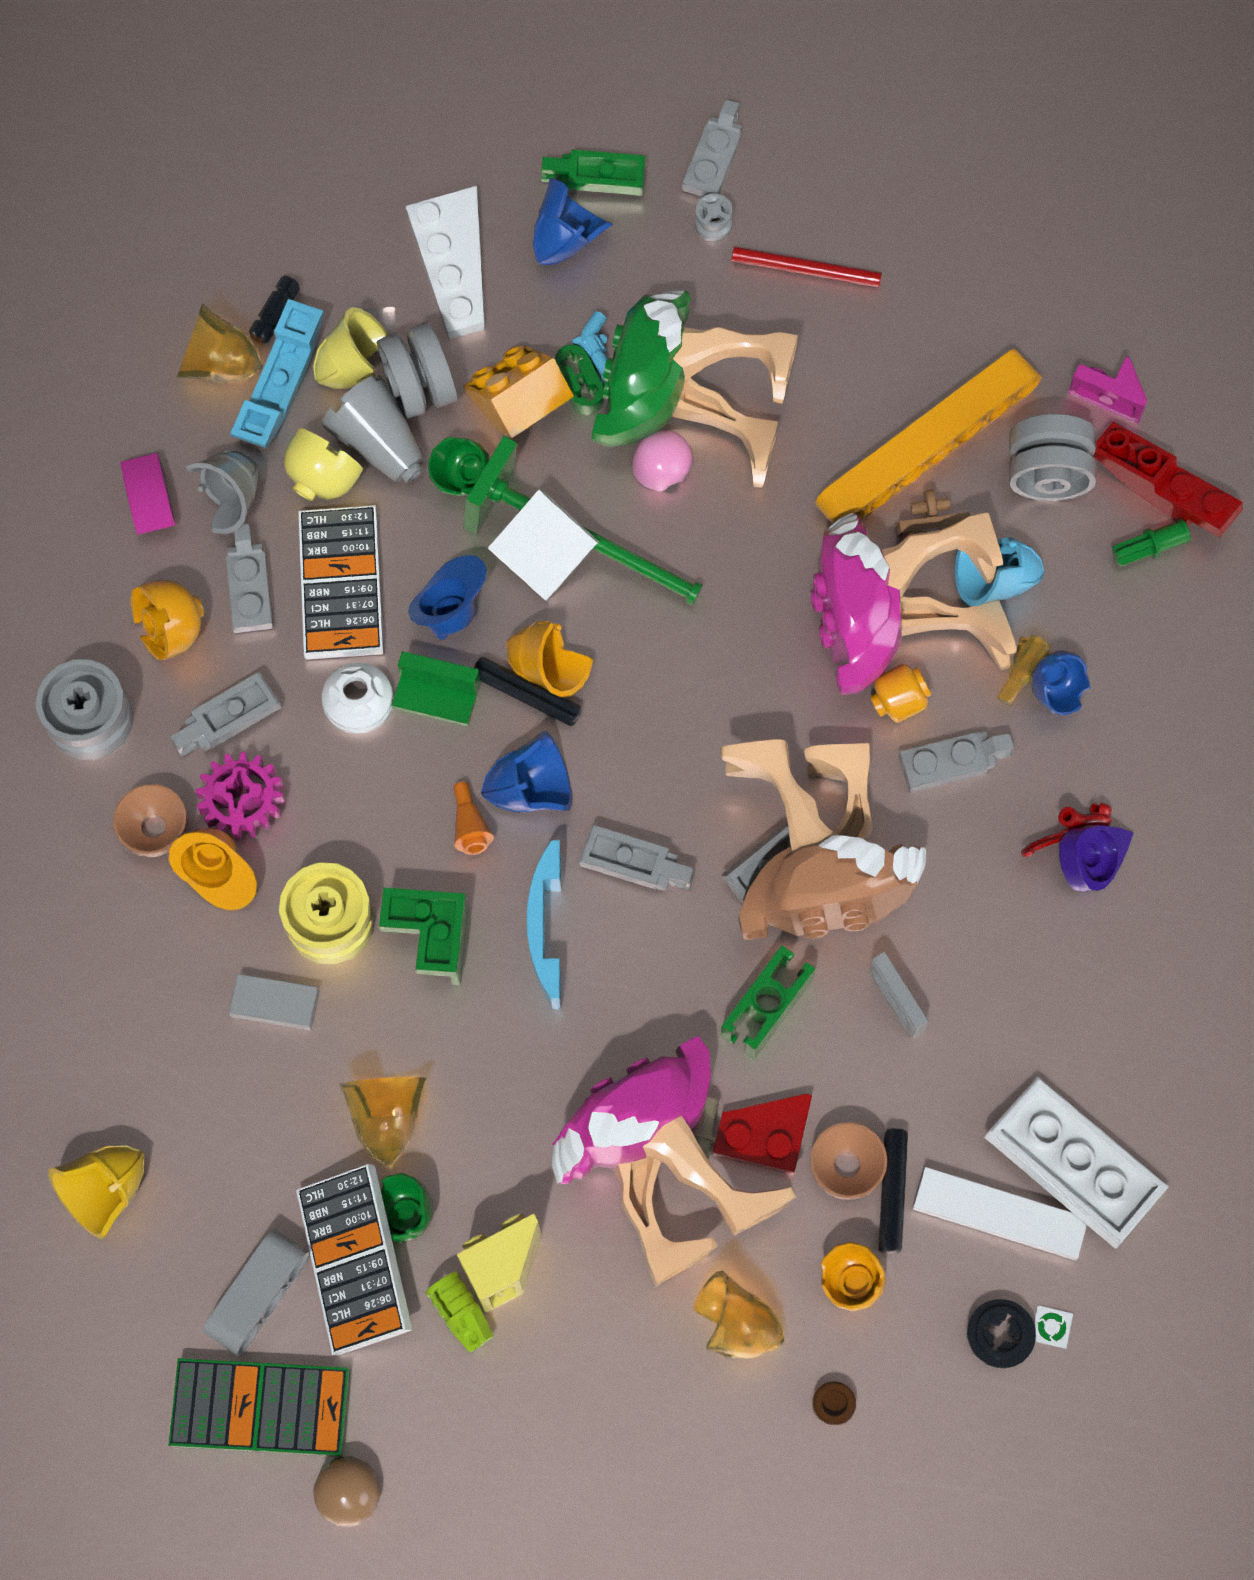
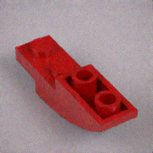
M1112 422L1096 441L1094 457L1134 493L1175 521L1183 519L1188 527L1191 523H1194L1220 538L1243 511L1242 501L1177 466V457L1115 422Z

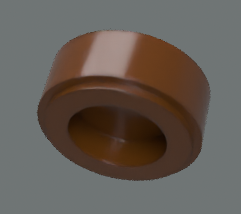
M827 1382L817 1389L813 1397V1412L816 1418L824 1425L830 1427L842 1426L852 1418L855 1412V1395L847 1385L841 1382Z

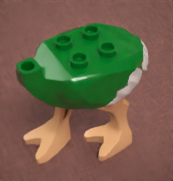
M669 290L656 295H644L627 312L624 325L617 324L612 342V347H615L613 359L607 358L603 372V381H605L603 399H608V414L597 413L592 430V442L606 447L632 444L658 432L666 426L672 417L711 425L741 438L749 454L753 487L763 488L776 439L778 421L742 415L735 411L718 392L699 386L691 377L710 364L724 358H759L768 369L773 402L783 404L797 347L798 334L784 332L744 334L721 326L705 330L684 327V324L689 317L690 310L688 304L691 302V297L687 290Z

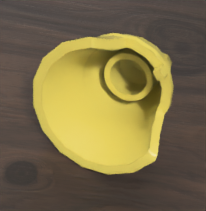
M351 307L345 311L338 325L318 347L313 365L315 381L318 384L333 389H352L370 376L375 377L376 375L373 373L374 367L367 359L378 351L376 341L389 336L382 324L361 308Z

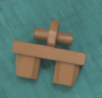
M933 489L924 490L923 502L910 503V510L912 515L925 513L926 518L899 521V523L895 524L896 536L902 535L903 541L911 534L942 530L969 517L970 513L937 516V511L950 510L949 498L936 500Z

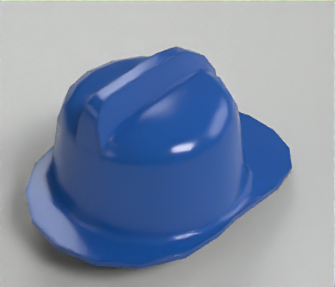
M465 555L445 563L410 603L408 610L410 619L417 625L427 626L435 637L440 640H445L449 635L466 628L474 617V597L486 580L487 569L484 561L477 556Z

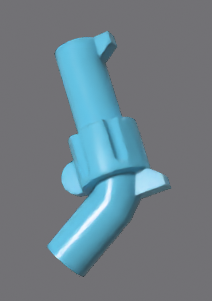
M594 311L583 328L581 336L573 339L572 344L578 345L586 351L601 375L600 380L604 385L603 372L607 361L605 354L607 351L605 347L607 337L603 334L598 335V332L607 318L601 312Z

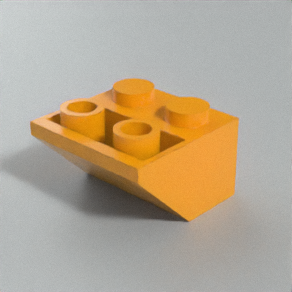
M526 345L510 348L503 354L502 360L493 366H486L477 370L471 376L472 380L463 385L466 393L496 430L510 438L515 437L574 397L554 358Z

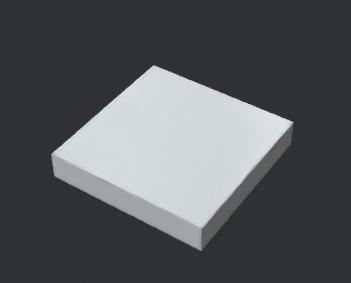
M539 489L488 549L544 600H548L599 541L542 489Z

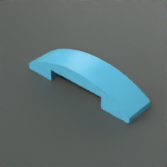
M291 299L287 300L274 331L276 336L274 345L250 401L244 400L230 433L232 437L267 448L273 441L291 409L307 372L324 317L323 310Z
M551 840L538 862L530 886L527 903V936L531 960L539 986L552 1009H561L560 959H545V891H561L560 840Z

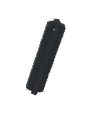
M480 657L474 665L475 669H479L481 682L569 726H573L578 721L582 711L579 704L565 697H559L544 687L527 681L515 672L485 657Z
M896 1128L887 1129L884 1136L887 1168L882 1180L878 1249L880 1252L887 1254L900 1253L903 1239L908 1133L906 1130Z

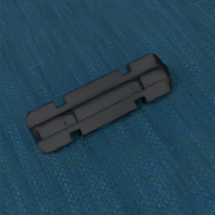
M287 275L280 278L275 286L278 290L272 291L258 314L260 320H255L249 329L250 338L262 345L267 344L274 334L271 330L276 328L287 300H294L300 290L299 283Z

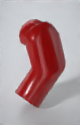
M1093 803L1089 808L1090 814H1082L1072 807H1065L1059 812L1058 820L1060 824L1068 829L1086 825L1110 826L1112 822L1110 818L1112 809L1105 803H1100V805Z

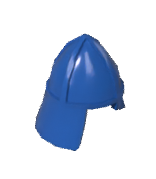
M553 178L549 179L547 191L534 226L533 249L536 262L540 265H553L573 257L583 247H587L599 234L613 225L609 221L595 216L568 197L567 186Z
M542 731L526 744L498 759L485 776L481 790L482 796L496 807L516 813L541 810L569 811L572 806L570 779L562 754L553 737L547 731Z

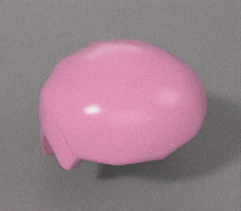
M663 429L639 442L631 465L634 477L644 487L656 491H665L670 485L684 481L694 460L691 446L680 434L672 430L667 431Z

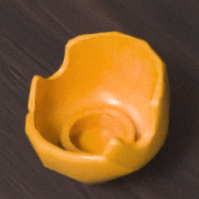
M847 1242L835 1245L823 1257L821 1261V1286L825 1295L836 1307L852 1312L870 1308L883 1294L886 1283L884 1266L867 1246Z

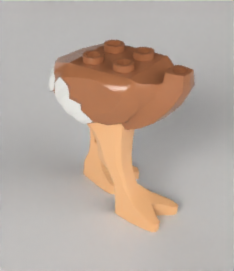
M785 740L754 741L727 745L720 748L721 758L723 761H726L725 775L761 778L774 784L783 803L789 828L790 847L775 855L761 869L747 891L738 917L742 937L745 940L768 937V926L776 927L796 936L804 935L805 938L810 939L826 936L829 930L845 928L846 931L850 932L861 931L868 928L870 923L878 922L909 899L925 869L926 849L918 846L907 848L902 844H898L887 851L877 844L867 842L873 829L868 803V782L871 770L870 743L827 744L810 746L804 749L807 762H810L807 766L809 776L840 780L848 785L846 811L834 831L830 830L822 822L816 800L803 790L793 778L788 743Z

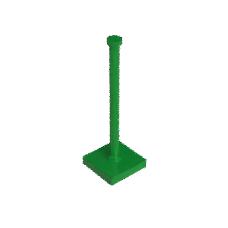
M505 436L502 437L466 498L463 529L477 535L495 503L499 504L502 501L521 511L530 500L527 496L508 487V481L514 471L517 442ZM585 528L599 541L593 550L686 598L685 602L693 606L703 587L702 584L695 582L693 585Z

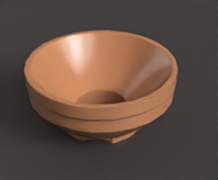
M156 784L141 785L130 790L118 802L113 816V828L119 841L129 851L143 857H157L169 853V849L175 839L186 833L188 824L187 811L180 797L170 788ZM157 817L166 822V828L162 835L155 838L144 835L143 826L149 819Z
M851 1122L838 1123L824 1130L815 1140L811 1149L810 1166L815 1181L826 1193L838 1199L854 1200L867 1196L882 1182L887 1168V1154L883 1142L868 1127ZM843 1154L854 1156L859 1162V1172L849 1178L840 1176L834 1166L835 1160Z

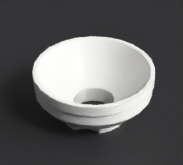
M358 662L341 666L328 677L324 684L322 706L325 714L334 726L345 732L359 734L375 730L389 718L393 710L391 705L394 699V691L391 683L381 670L370 664ZM352 681L365 683L367 686L365 696L358 700L347 698L344 694V689L348 683Z

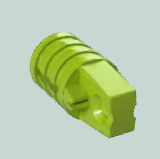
M457 1271L443 1277L426 1290L425 1294L431 1299L440 1317L444 1319L447 1328L450 1329L469 1353L481 1348L494 1337L480 1305L474 1300V1296L468 1291L466 1284L461 1280Z

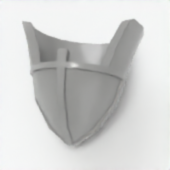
M224 450L208 457L206 460L184 466L188 472L200 471L201 484L197 487L199 492L205 491L219 505L211 523L212 533L229 534L237 531L245 522L248 509L255 498L259 475L257 463L242 452Z

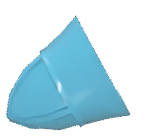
M1004 537L1000 540L997 539L1003 565L996 566L997 573L994 582L987 584L968 554L958 550L954 571L956 589L961 599L969 606H980L992 601L1020 596L1041 582L1044 575L1041 558L1029 545L1015 538Z

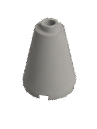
M378 375L376 379L374 376H370L358 383L340 398L343 403L337 413L330 408L323 417L322 426L327 432L394 482L398 483L404 480L406 483H410L423 472L424 468L421 464L424 462L425 456L386 381L381 375Z

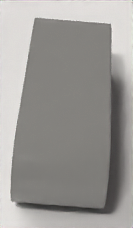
M276 1229L271 1230L207 1319L203 1333L236 1356L243 1354L302 1271L310 1252Z

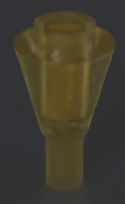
M1030 635L1029 638H1019L1017 651L1008 675L1009 679L997 697L1000 702L1007 706L1012 705L1023 685H1027L1032 680L1033 671L1037 664L1047 655L1051 654L1049 651L1051 645L1035 635Z

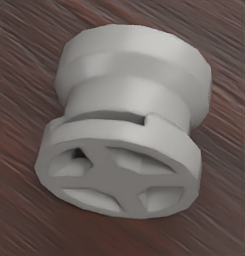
M710 193L698 200L695 229L703 239L719 241L729 235L732 229L733 214L732 204L729 199L718 193ZM720 218L717 221H711L712 219Z

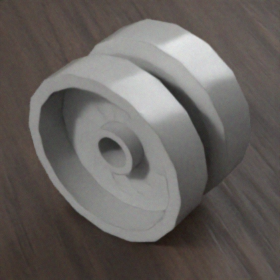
M428 321L409 328L407 339L411 351L410 354L404 341L396 333L376 341L386 382L406 420L425 413L426 399L422 388L425 389L430 401L437 408L457 401V394L447 361L436 334Z
M1067 414L1033 416L1014 425L1009 435V453L1013 458L1009 467V485L1013 491L1023 497L1035 500L1059 501L1073 499L1092 490L1096 483V462L1093 458L1096 450V430L1093 425L1082 418Z
M74 659L60 664L44 677L37 690L35 708L40 722L47 731L51 741L62 753L78 760H96L110 755L125 742L132 729L133 710L128 696L118 677L106 665L87 659Z

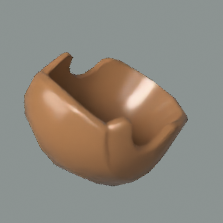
M346 1456L334 1458L321 1468L314 1484L313 1494L315 1505L325 1520L339 1527L357 1526L373 1514L379 1501L380 1490L373 1468L360 1459Z

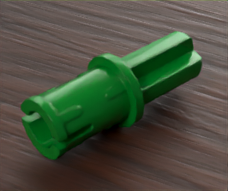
M1183 519L1153 531L1150 528L1144 529L1142 535L1115 544L1112 547L1113 559L1119 566L1123 567L1150 556L1153 559L1158 558L1160 552L1189 543L1191 541L1190 531Z

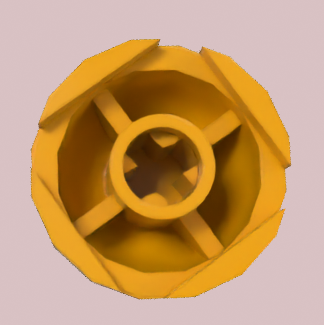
M171 580L146 582L131 591L130 605L134 623L142 622L147 635H142L140 638L154 658L157 660L172 658L187 651L193 645L201 629L200 618L204 616L202 603L196 595L192 596L188 589L178 582Z

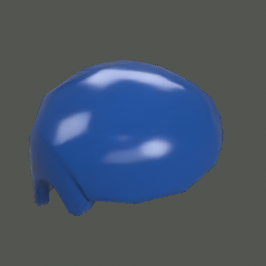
M1064 650L1052 652L1043 658L1033 671L1031 682L1033 694L1040 704L1052 713L1066 716L1079 711L1082 708L1080 702L1082 693L1091 688L1087 676V665L1079 655Z

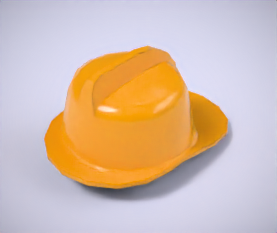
M196 828L193 832L185 833L175 839L169 849V862L172 870L206 901L215 907L225 910H238L251 903L257 891L255 873L249 864L237 853L236 845L227 833L213 828Z

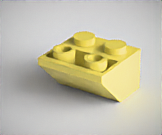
M521 1213L509 1218L500 1225L502 1228L500 1232L488 1238L485 1234L471 1238L462 1245L464 1251L457 1254L461 1266L485 1313L524 1293L541 1240L538 1220L534 1214L525 1218L524 1214Z

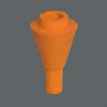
M459 782L453 786L457 803L454 847L468 855L480 854L493 842L494 836L476 805L473 804L469 784L467 782Z

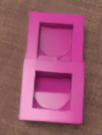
M158 453L120 462L137 535L175 526L171 502Z

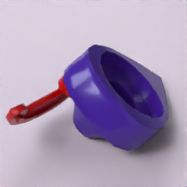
M1086 825L1073 829L1064 828L1059 833L1047 835L1028 844L1021 850V854L1023 857H1029L1034 854V851L1060 842L1059 861L1064 877L1072 890L1078 892L1099 891L1104 889L1117 874L1128 851L1133 832L1118 827Z

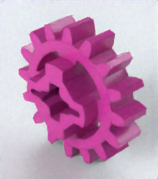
M241 752L237 761H233L229 753L225 754L224 765L220 766L212 761L210 765L213 774L202 773L200 775L202 783L206 787L196 789L195 793L198 799L203 800L197 804L200 814H207L204 820L209 828L217 824V829L225 833L232 830L235 840H240L242 831H248L249 835L255 838L256 827L261 826L268 831L271 827L267 819L270 816L273 818H280L281 816L275 804L285 803L283 793L278 791L284 787L280 777H274L276 770L272 764L263 768L264 762L259 755L250 762L246 752ZM251 774L261 779L266 787H262L259 783H253ZM244 786L246 793L241 795V800H238L237 806L234 798H238L240 796V792L243 791ZM215 804H219L220 808H227L230 816L227 817L216 809Z

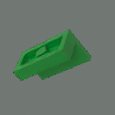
M402 651L397 665L400 679L391 705L393 709L468 727L481 685L479 669Z

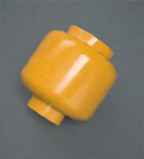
M901 664L880 675L874 682L876 693L871 695L870 698L880 717L888 714L891 720L900 723L924 711L928 707L927 697L931 696L932 693L918 667L911 669L907 664Z

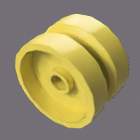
M316 863L300 869L288 880L280 895L279 914L291 944L303 957L316 963L338 964L352 959L366 947L374 931L375 914L364 883L352 870L337 863ZM329 912V915L323 916L324 913Z

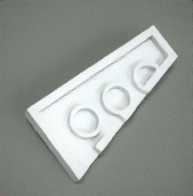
M477 186L405 206L448 339L484 330Z

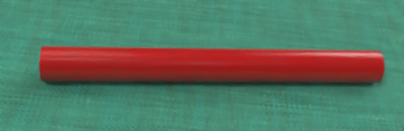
M735 246L731 258L732 262L878 288L882 276L881 272Z

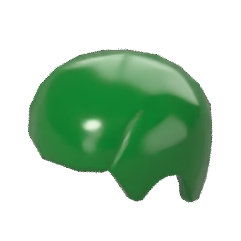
M445 438L431 452L428 460L429 478L444 493L454 496H468L490 460L489 454L480 443H476L471 439Z
M404 1173L386 1176L382 1179L383 1187L381 1194L392 1241L403 1243L421 1236L433 1218V1199L426 1187L412 1176Z

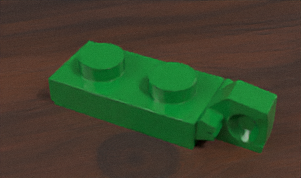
M571 149V153L562 154V158H542L541 181L549 182V179L553 178L564 183L568 190L642 196L645 156Z

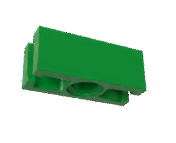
M781 945L721 1026V1037L734 1045L738 1039L735 1036V1030L746 1017L750 1016L762 1025L754 1040L746 1036L742 1042L746 1045L745 1054L754 1060L814 980L816 968L807 962L797 973L799 978L790 988H784L780 982L774 980L781 967L786 968L794 957V953ZM763 995H772L779 1001V1006L773 1010H764L757 1004V1000Z

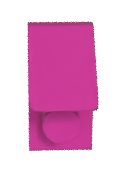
M1126 356L1115 379L1109 377L1099 368L1086 367L1079 364L1068 392L1072 396L1139 424L1147 404V398L1129 356Z

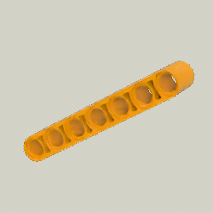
M1016 349L1010 350L824 489L815 501L816 507L832 524L852 513H855L861 520L865 519L1028 396L1038 386L1042 376Z

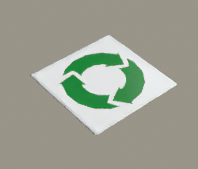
M1038 1305L1034 1321L1036 1329L1035 1342L1067 1349L1073 1313Z

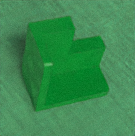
M383 887L379 921L380 931L419 934L416 973L448 976L452 984L460 985L468 917V903L465 893Z

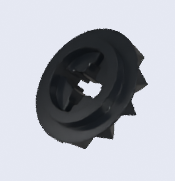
M995 1299L985 1302L974 1311L969 1319L966 1338L973 1355L984 1362L986 1366L1005 1370L1021 1364L1031 1354L1036 1341V1329L1030 1314L1021 1305L1006 1299ZM1008 1318L1007 1334L1012 1336V1339L1018 1343L1004 1341L994 1350L993 1341L995 1336L984 1326L998 1328Z

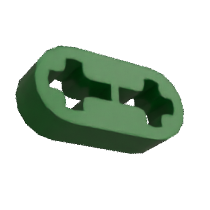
M566 345L560 348L555 355V361L574 395L569 400L572 407L580 414H595L604 405V388L588 354L578 345ZM567 359H572L574 363H578L579 374L575 375L569 365L566 366L565 361ZM581 385H585L588 393L593 394V400L587 401L585 397H581Z

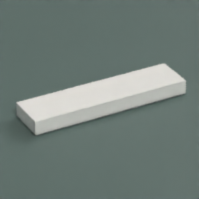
M927 1167L924 1169L913 1210L1075 1261L1078 1259L1087 1226L1072 1212Z

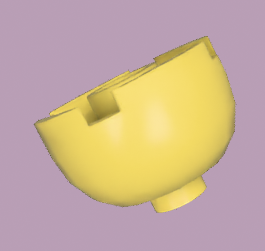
M299 428L289 441L284 455L286 473L295 482L292 490L309 501H313L315 496L331 500L340 498L348 493L359 479L363 467L344 451L340 450L338 452L328 445L329 441L308 430Z

